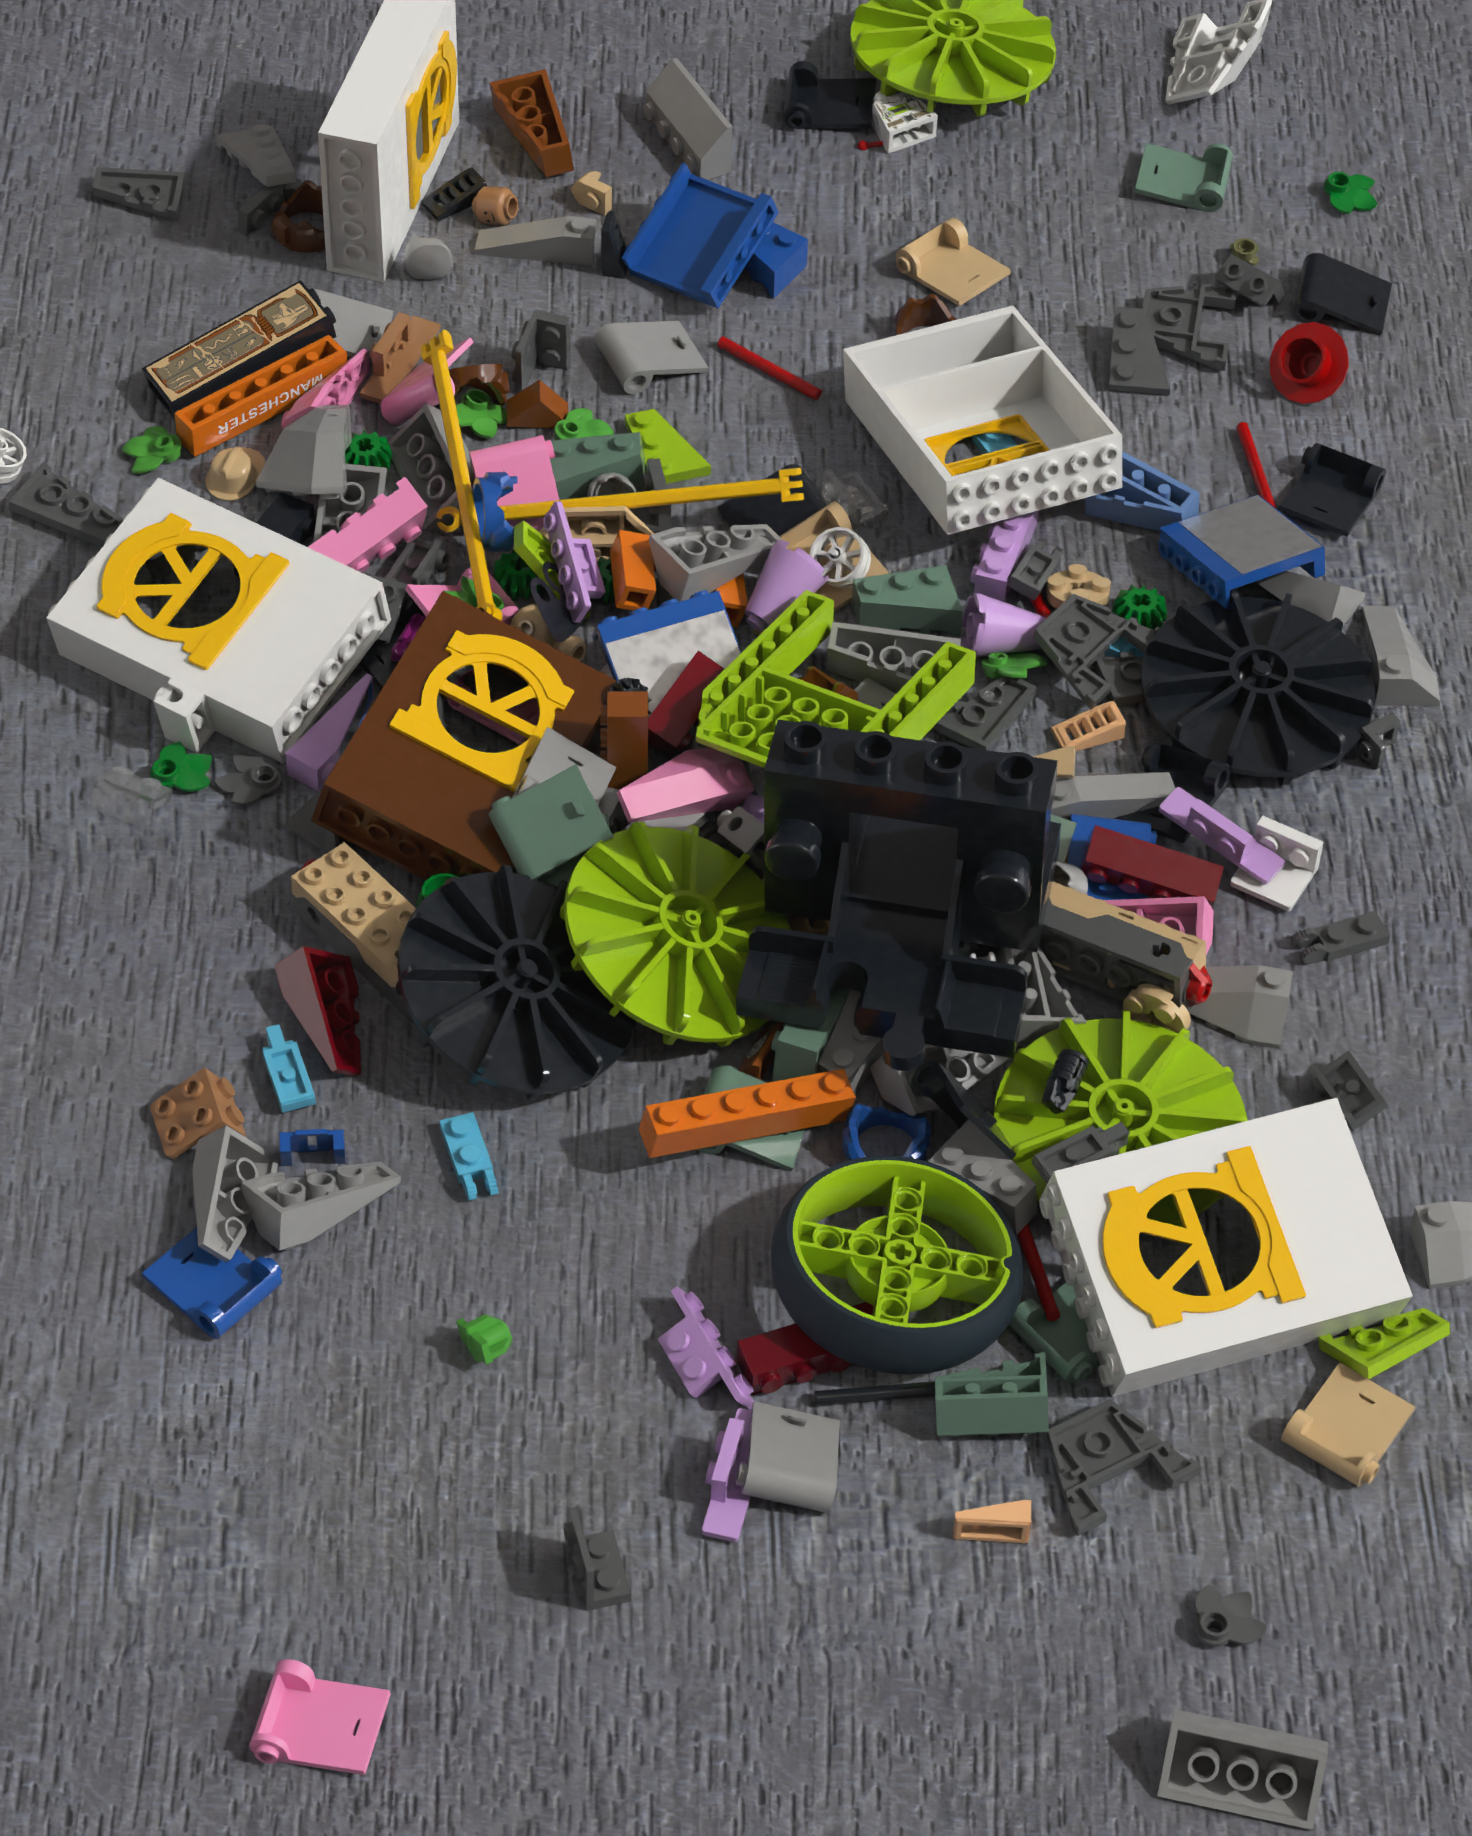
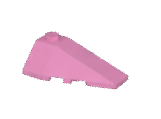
M364 348L298 398L290 411L287 410L284 413L281 423L282 428L284 429L288 424L317 406L349 405L370 373L369 350Z
M703 748L683 752L620 789L616 794L628 823L734 809L754 791V788L742 760L713 748Z
M1205 896L1104 900L1109 904L1135 912L1137 915L1163 923L1168 927L1206 941L1207 955L1212 944L1214 910Z

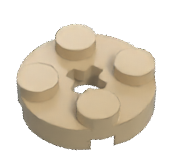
M1072 564L1068 567V570L1057 572L1048 578L1046 587L1047 600L1051 606L1057 609L1072 594H1076L1107 606L1111 581L1108 578L1087 571L1084 565Z
M1145 983L1139 984L1137 989H1131L1123 1001L1124 1011H1130V1020L1158 1025L1176 1033H1179L1182 1028L1188 1030L1191 1025V1017L1187 1008L1183 1004L1178 1008L1171 1001L1174 995L1159 986Z

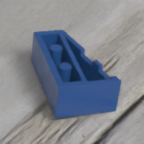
M773 222L744 268L751 273V279L755 283L760 282L768 289V294L774 299L807 266L808 239Z

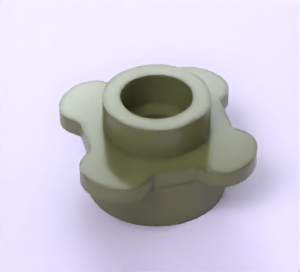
M1241 238L1230 244L1229 250L1232 251V255L1252 266L1258 264L1259 258L1256 256V253L1259 252V247L1253 240Z

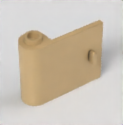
M956 218L946 220L896 253V265L900 272L958 306H961L1011 274L1008 267L968 244L967 230L962 222Z
M833 501L779 537L789 542L786 548L794 552L798 547L810 555L813 542L825 530L834 527H844L852 530V526L845 510L839 503ZM844 536L836 539L839 547H842L847 537ZM854 539L848 552L860 549L856 539ZM831 542L825 547L824 551L828 552L832 547ZM870 551L871 563L865 577L889 574L886 568ZM821 557L820 565L823 567L831 560ZM860 557L852 558L853 566H857ZM836 566L825 574L828 575V578L835 579ZM843 570V577L850 574L852 570ZM825 583L815 593L833 599L835 612L852 601L853 586L842 589L834 588Z
M1339 1362L1305 1411L1299 1409L1292 1416L1282 1434L1281 1441L1360 1487L1364 1482L1370 1484L1380 1468L1379 1460L1415 1411V1406Z

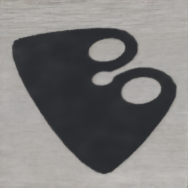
M547 561L543 565V573L549 585L559 593L560 600L554 596L550 587L540 578H533L530 586L535 602L550 633L556 642H563L579 628L586 615L580 623H573L570 611L566 607L563 585H555L548 575V569L550 568L558 573L557 565ZM537 584L542 585L547 590L550 596L549 602H545L538 595L536 590Z

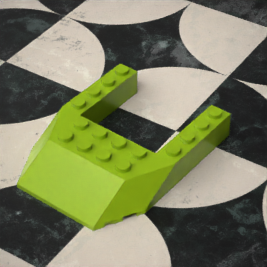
M805 590L703 690L696 742L764 768L778 720L791 722L811 721L825 727L860 732L879 731L894 737L921 740L974 684L976 652L947 641L880 710L789 676L830 635L832 627L834 600Z

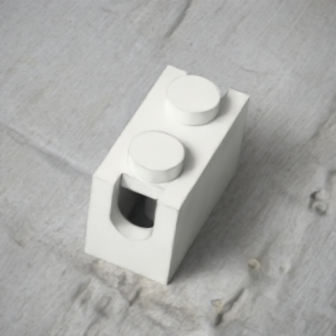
M172 677L167 683L168 688L161 687L153 701L164 736L173 742L180 741L185 748L198 753L215 731V725L205 693Z

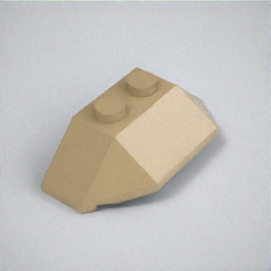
M626 506L564 508L572 538L591 539L597 562L599 557L610 558V549L619 530L647 535L654 534ZM543 527L539 532L549 539L548 533Z

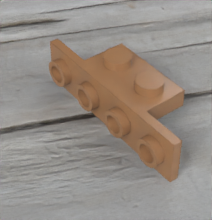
M399 312L392 323L389 322L386 325L381 339L378 342H374L371 347L370 359L373 362V374L360 391V398L381 404L382 400L411 373L422 357L421 345L426 342L429 343V340L437 335L441 329V324L417 316H412L410 319V315Z

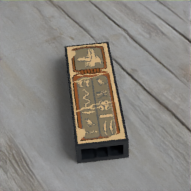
M300 280L148 364L142 370L149 389L175 421V412L327 335H330L332 338L337 337L333 326L336 323V319L328 306L323 308L316 291L313 288L308 289Z

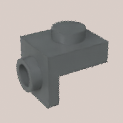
M1393 712L1382 718H1375L1370 724L1361 728L1363 736L1358 743L1357 750L1361 757L1368 761L1375 769L1383 766L1386 747L1395 743L1397 739L1400 720Z

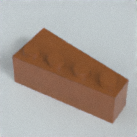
M546 69L489 82L495 111L544 176L549 177L574 171L570 144Z
M648 691L607 692V705H601V726H607V728H601V748H607V750H601V759L617 767L608 787L622 789L648 773Z

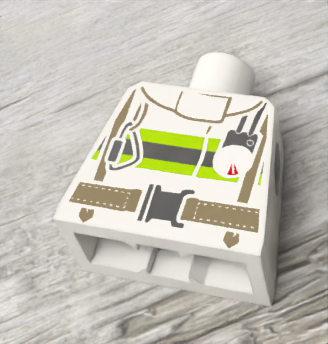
M881 91L874 96L872 126L880 141H883V146L888 154L936 137L938 115L934 111L933 113L927 112V105L916 96L901 92L886 97Z

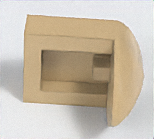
M588 172L572 185V194L579 204L605 216L608 211L612 210V187L598 181L601 176L600 172Z

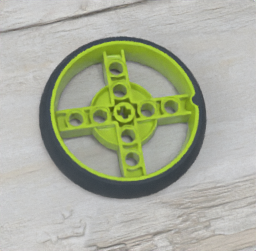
M868 1156L848 1160L829 1167L804 1183L790 1198L780 1215L772 1237V1274L779 1297L791 1318L808 1337L823 1349L849 1363L879 1372L908 1375L926 1374L949 1369L971 1360L986 1350L1005 1331L1021 1299L1024 1270L1021 1249L1010 1222L999 1206L981 1188L963 1176L942 1166L915 1158ZM867 1206L887 1207L886 1216L870 1219L861 1224L856 1230L817 1223L832 1214L852 1208ZM922 1214L936 1219L955 1230L979 1254L949 1249L943 1238L934 1229L921 1222ZM812 1272L847 1279L852 1290L861 1299L874 1306L873 1314H866L838 1299L818 1281ZM939 1297L981 1305L967 1314L947 1321L922 1324L908 1323L909 1312L924 1309L933 1304Z

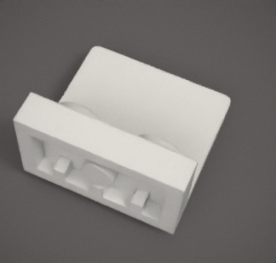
M1262 816L1257 823L1254 839L1285 860L1284 866L1266 885L1241 868H1238L1231 879L1230 886L1283 910L1291 911L1319 868L1324 842Z

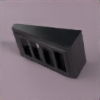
M473 167L468 168L424 198L422 206L437 221H440L471 207L473 198L477 196L478 191L482 187L487 186V182ZM442 202L444 206L441 207L438 203Z
M608 211L601 230L602 276L623 279L628 270L622 260L626 244L615 212Z

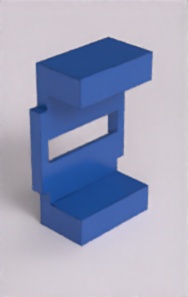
M312 1129L279 1132L281 1166H292V1151L317 1152L329 1151L330 1149H334L335 1164L346 1163L344 1130ZM307 1136H316L317 1145L308 1146Z

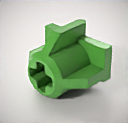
M484 1314L468 1323L463 1318L456 1321L461 1341L467 1345L471 1355L479 1363L483 1361L487 1365L493 1362L494 1358L506 1353L507 1349L511 1347V1333L505 1322L499 1318Z

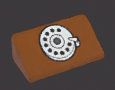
M773 1021L761 1031L738 1071L759 1080L763 1079L775 1059L776 1051L771 1050L774 1035L777 1030L782 1031L784 1029V1022Z

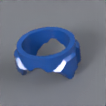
M487 472L483 477L475 478L472 492L483 548H486L488 552H508L514 547V527L504 519V511L497 505V501L501 497L513 491V484L518 483L517 476H508L506 472Z
M862 1104L855 1105L849 1112L846 1128L843 1129L842 1150L848 1160L866 1157L860 1147L858 1136L868 1128L879 1125L900 1128L912 1137L913 1141L902 1157L926 1160V1151L930 1143V1125L926 1118L910 1116L905 1112H891L884 1107L874 1108Z

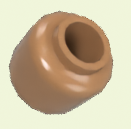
M485 186L473 198L472 209L482 224L504 226L508 225L518 213V199L507 187Z

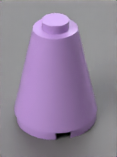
M777 540L773 544L745 609V614L748 617L747 623L760 632L776 620L805 590L815 593L828 580V575L822 576V573L825 571L824 568L813 557L798 547L794 552L786 548L789 542L784 540Z
M973 593V596L968 597L963 610L961 627H966V638L960 637L961 646L975 651L976 657L988 656L991 653L1008 654L1041 650V646L1033 638L1035 629L1047 618L986 595Z

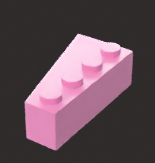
M404 477L396 483L398 490L388 497L384 493L380 494L372 500L374 503L368 507L365 514L362 515L355 512L340 526V532L337 533L335 530H331L308 546V548L357 571L365 572L370 567L369 563L378 557L381 560L387 558L396 550L397 545L404 541L410 543L422 534L421 530L423 529L428 506L408 479Z

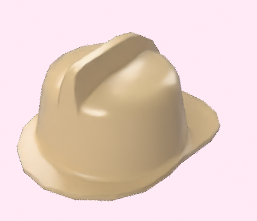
M245 447L229 448L218 452L212 459L211 468L207 473L205 481L207 490L212 496L225 501H233L245 497L254 488L256 480L266 463L265 458L258 451Z

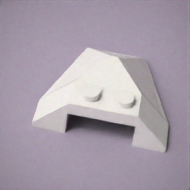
M1272 0L1247 2L1238 23L1217 27L1205 13L1183 18L1173 39V47L1176 49L1175 57H1172L1170 65L1173 67V75L1168 76L1166 103L1170 105L1210 96L1235 81L1262 39L1268 22Z

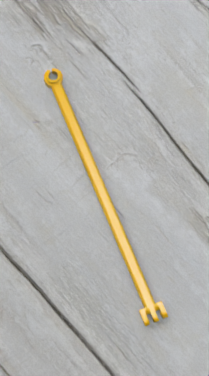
M442 330L438 334L439 338L434 336L429 340V343L426 342L421 345L422 360L433 367L478 603L476 608L502 621V611L495 606L446 358V355L454 350L452 338L447 330Z
M801 468L779 469V478L503 505L499 507L504 511V519L506 521L543 518L555 501H561L564 508L626 506L628 509L774 494H781L782 502L804 500V493L791 494L790 488L803 487L802 480L789 481V476L802 474ZM445 506L436 515L438 519H442L444 514H451L454 518L452 525H446L443 521L437 522L438 527L443 531L452 532L463 525L460 510L456 507Z

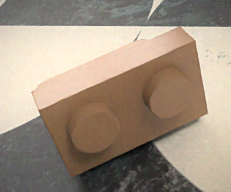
M203 1068L151 1104L150 1110L166 1156L171 1159L177 1158L195 1146L199 1139L225 1125L247 1137L242 1125L244 1117L233 1098L235 1090L226 1078H219L206 1068Z

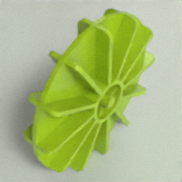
M870 0L866 4L857 6L850 30V43L855 54L854 65L859 71H869L873 76L881 80V93L886 97L902 91L927 99V112L933 113L937 102L971 105L977 116H985L987 104L1011 100L1019 106L1025 105L1029 102L1030 92L1050 80L1056 59V46L1051 35L1052 23L1050 19L1046 16L1036 17L1023 7L1024 0Z
M643 821L634 822L629 829L614 833L612 839L600 840L595 843L577 863L569 878L565 900L560 908V917L565 920L569 941L575 953L571 965L574 971L584 970L598 990L614 1004V1007L609 1012L613 1017L620 1011L624 1012L644 1026L662 1033L663 1043L672 1045L679 1038L695 1042H716L720 1047L728 1046L734 1039L746 1036L770 1021L736 1015V995L749 951L751 929L756 926H767L791 930L785 914L765 911L764 882L745 864L751 855L744 853L740 858H737L719 845L698 836L699 827L690 824L685 831H680L672 828L647 827Z
M1124 1010L1121 1019L1086 1020V1024H1074L1069 1017L1062 1019L1060 1028L1043 1035L1026 1048H1020L1000 1082L994 1107V1117L997 1120L996 1125L1000 1128L1016 1154L1012 1160L1036 1184L1038 1201L1047 1183L1033 1166V1156L1091 1126L1095 1128L1101 1127L1103 1130H1106L1122 1122L1130 1132L1127 1140L1128 1144L1118 1149V1154L1248 1121L1244 1103L1233 1082V1071L1228 1066L1222 1067L1203 1048L1189 1040L1191 1033L1189 1030L1182 1028L1179 1033H1176L1158 1025L1130 1020V1011ZM1063 1049L1076 1050L1088 1059V1068L1085 1071L1077 1093L1066 1110L1062 1113L1054 1114L1041 1102L1047 1079L1054 1067L1059 1052ZM1188 1189L1197 1215L1226 1196L1220 1192L1207 1189ZM1172 1194L1157 1202L1147 1213L1148 1219L1183 1227Z

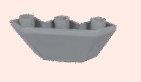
M350 404L317 406L288 424L283 429L257 478L256 487L265 488V492L289 491L295 496L320 494V499L339 498V493H344L347 489L345 450L352 443Z

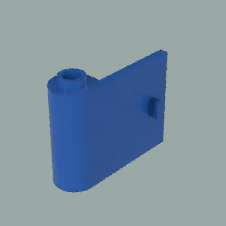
M1070 814L1069 820L1077 824L1068 849L1067 864H1073L1080 869L1088 837L1095 825L1156 844L1157 831L1151 830V823ZM1087 878V895L1096 899H1146L1144 894L1138 892L1127 893L1122 891L1119 886L1107 882L1097 883Z
M197 1227L142 1273V1277L214 1339H219L282 1284V1270L271 1258L266 1259L258 1256L251 1261L237 1249L232 1259L225 1263L198 1246Z

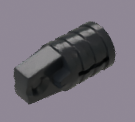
M1063 1049L1057 1056L1054 1067L1047 1079L1041 1101L1054 1114L1064 1112L1078 1091L1089 1065L1088 1059L1082 1053L1072 1049Z

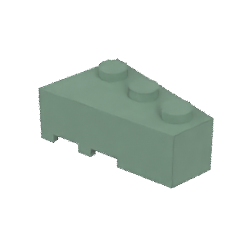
M640 432L551 440L555 458L550 459L559 500L587 497L589 484L594 478L604 473H620L627 477L632 484L642 482V473H645V456Z

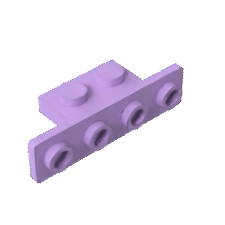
M555 501L544 516L543 526L548 533L551 543V554L555 558L558 568V579L560 584L563 585L566 607L570 611L573 623H580L591 607L590 598L601 599L605 593V588L591 539L572 538L563 504L561 501Z
M1177 787L1159 807V812L1264 885L1268 884L1284 866L1285 860L1255 840L1252 835L1200 799H1196L1180 787Z
M674 1287L671 1293L686 1317L660 1336L658 1341L688 1392L693 1397L698 1398L723 1379L734 1399L751 1410L754 1400L750 1394L754 1391L753 1387L742 1374L738 1375L734 1368V1365L737 1364L735 1357L725 1346L722 1347L717 1340L720 1332L712 1321L708 1318L705 1319L701 1313V1310L704 1309L702 1302L692 1291L686 1293L679 1287Z
M737 1409L735 1418H729L726 1431L720 1430L718 1433L715 1452L719 1453L717 1462L710 1461L705 1483L711 1484V1499L702 1526V1534L704 1536L731 1542H738L751 1496L740 1494L741 1486L735 1485V1477L739 1463L746 1464L748 1458L752 1410Z

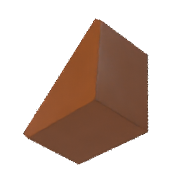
M540 379L509 398L506 403L507 427L554 428L556 423L566 419L568 414V402Z

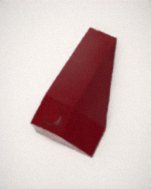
M302 946L274 965L282 996L331 1071L356 1077L361 1074L360 1040L355 1035V1024L360 1022L359 1012L354 1010V999L359 996V987L349 956Z

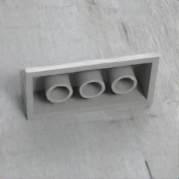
M678 58L672 59L646 90V104L643 105L646 118L654 123L660 136L666 138L674 154L681 157L694 175L709 180L731 172L732 125Z
M426 403L388 443L390 450H392V460L401 479L406 477L428 506L423 527L427 531L440 529L437 525L439 521H443L446 525H452L454 522L451 514H444L442 519L436 518L440 509L445 506H453L458 510L460 508L441 410ZM462 438L471 487L473 489L475 478L469 451Z
M1174 1709L1157 1796L1313 1830L1328 1756V1742Z

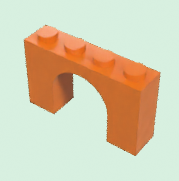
M619 530L610 549V560L616 608L633 611L644 607L648 609L656 593L654 572H657L649 544L650 535ZM744 573L712 591H719L731 625L738 628L748 605Z

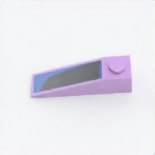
M367 673L285 753L287 775L316 791H320L323 788L325 781L365 718L374 699L372 675Z

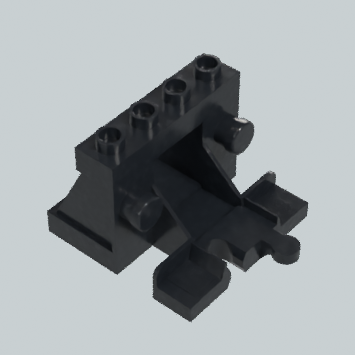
M778 720L764 767L765 911L830 921L828 936L767 926H756L751 929L749 951L736 995V1015L819 1028L827 1018L830 1007V994L840 989H853L861 993L854 1013V1025L861 1035L883 1038L882 1058L885 1064L892 1069L909 1071L917 1068L924 1059L925 1045L1014 1058L1026 1006V970L1015 964L957 956L960 941L1030 952L1038 951L1060 847L1061 823L1051 822L1050 816L1056 790L1058 760L1032 757L1023 752L1003 753L962 747L953 742L935 743L894 737L879 731L860 732L825 727L811 721L791 722Z

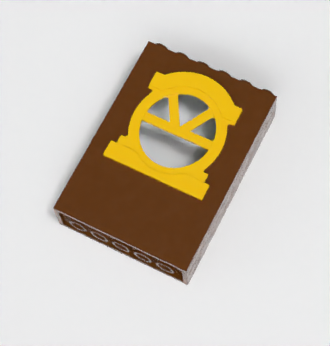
M442 591L325 781L311 822L425 881L431 876L440 873L452 874L460 878L470 874L498 872L502 865L511 866L512 872L515 873L517 870L488 816V813L493 810L491 805L503 797L509 796L510 799L512 798L547 727L586 749L601 723V705H606L607 692H609L611 686L617 680L580 662L574 657L564 654L549 644L533 638L520 629L502 622L491 614L471 606L460 598ZM472 665L474 668L476 695L449 682L447 677L464 666ZM487 665H493L501 669V673L513 679L516 677L529 686L491 703ZM438 692L528 738V740L512 750L499 753L476 751L462 745L446 731L441 723L437 711ZM535 698L539 705L538 724L532 725L506 710Z

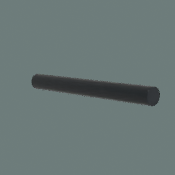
M935 1381L814 1391L815 1405L935 1396Z

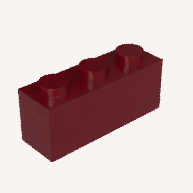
M698 650L648 718V743L669 758L674 755L677 749L683 752L694 737L690 734V731L695 724L697 726L699 724L703 690L724 668Z

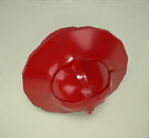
M1317 322L1298 324L1285 331L1275 343L1269 359L1270 376L1276 389L1287 399L1301 404L1318 403L1333 395L1344 382L1349 368L1348 349L1343 338L1330 326Z

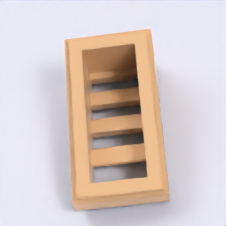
M1110 701L1051 727V733L1060 748L1075 746L1076 751L1124 739L1126 722L1115 701ZM1084 729L1086 734L1083 735L1081 730ZM1072 732L1075 739L1070 740L1067 733Z
M1019 1500L955 1512L953 1539L1028 1543L1031 1527V1500Z

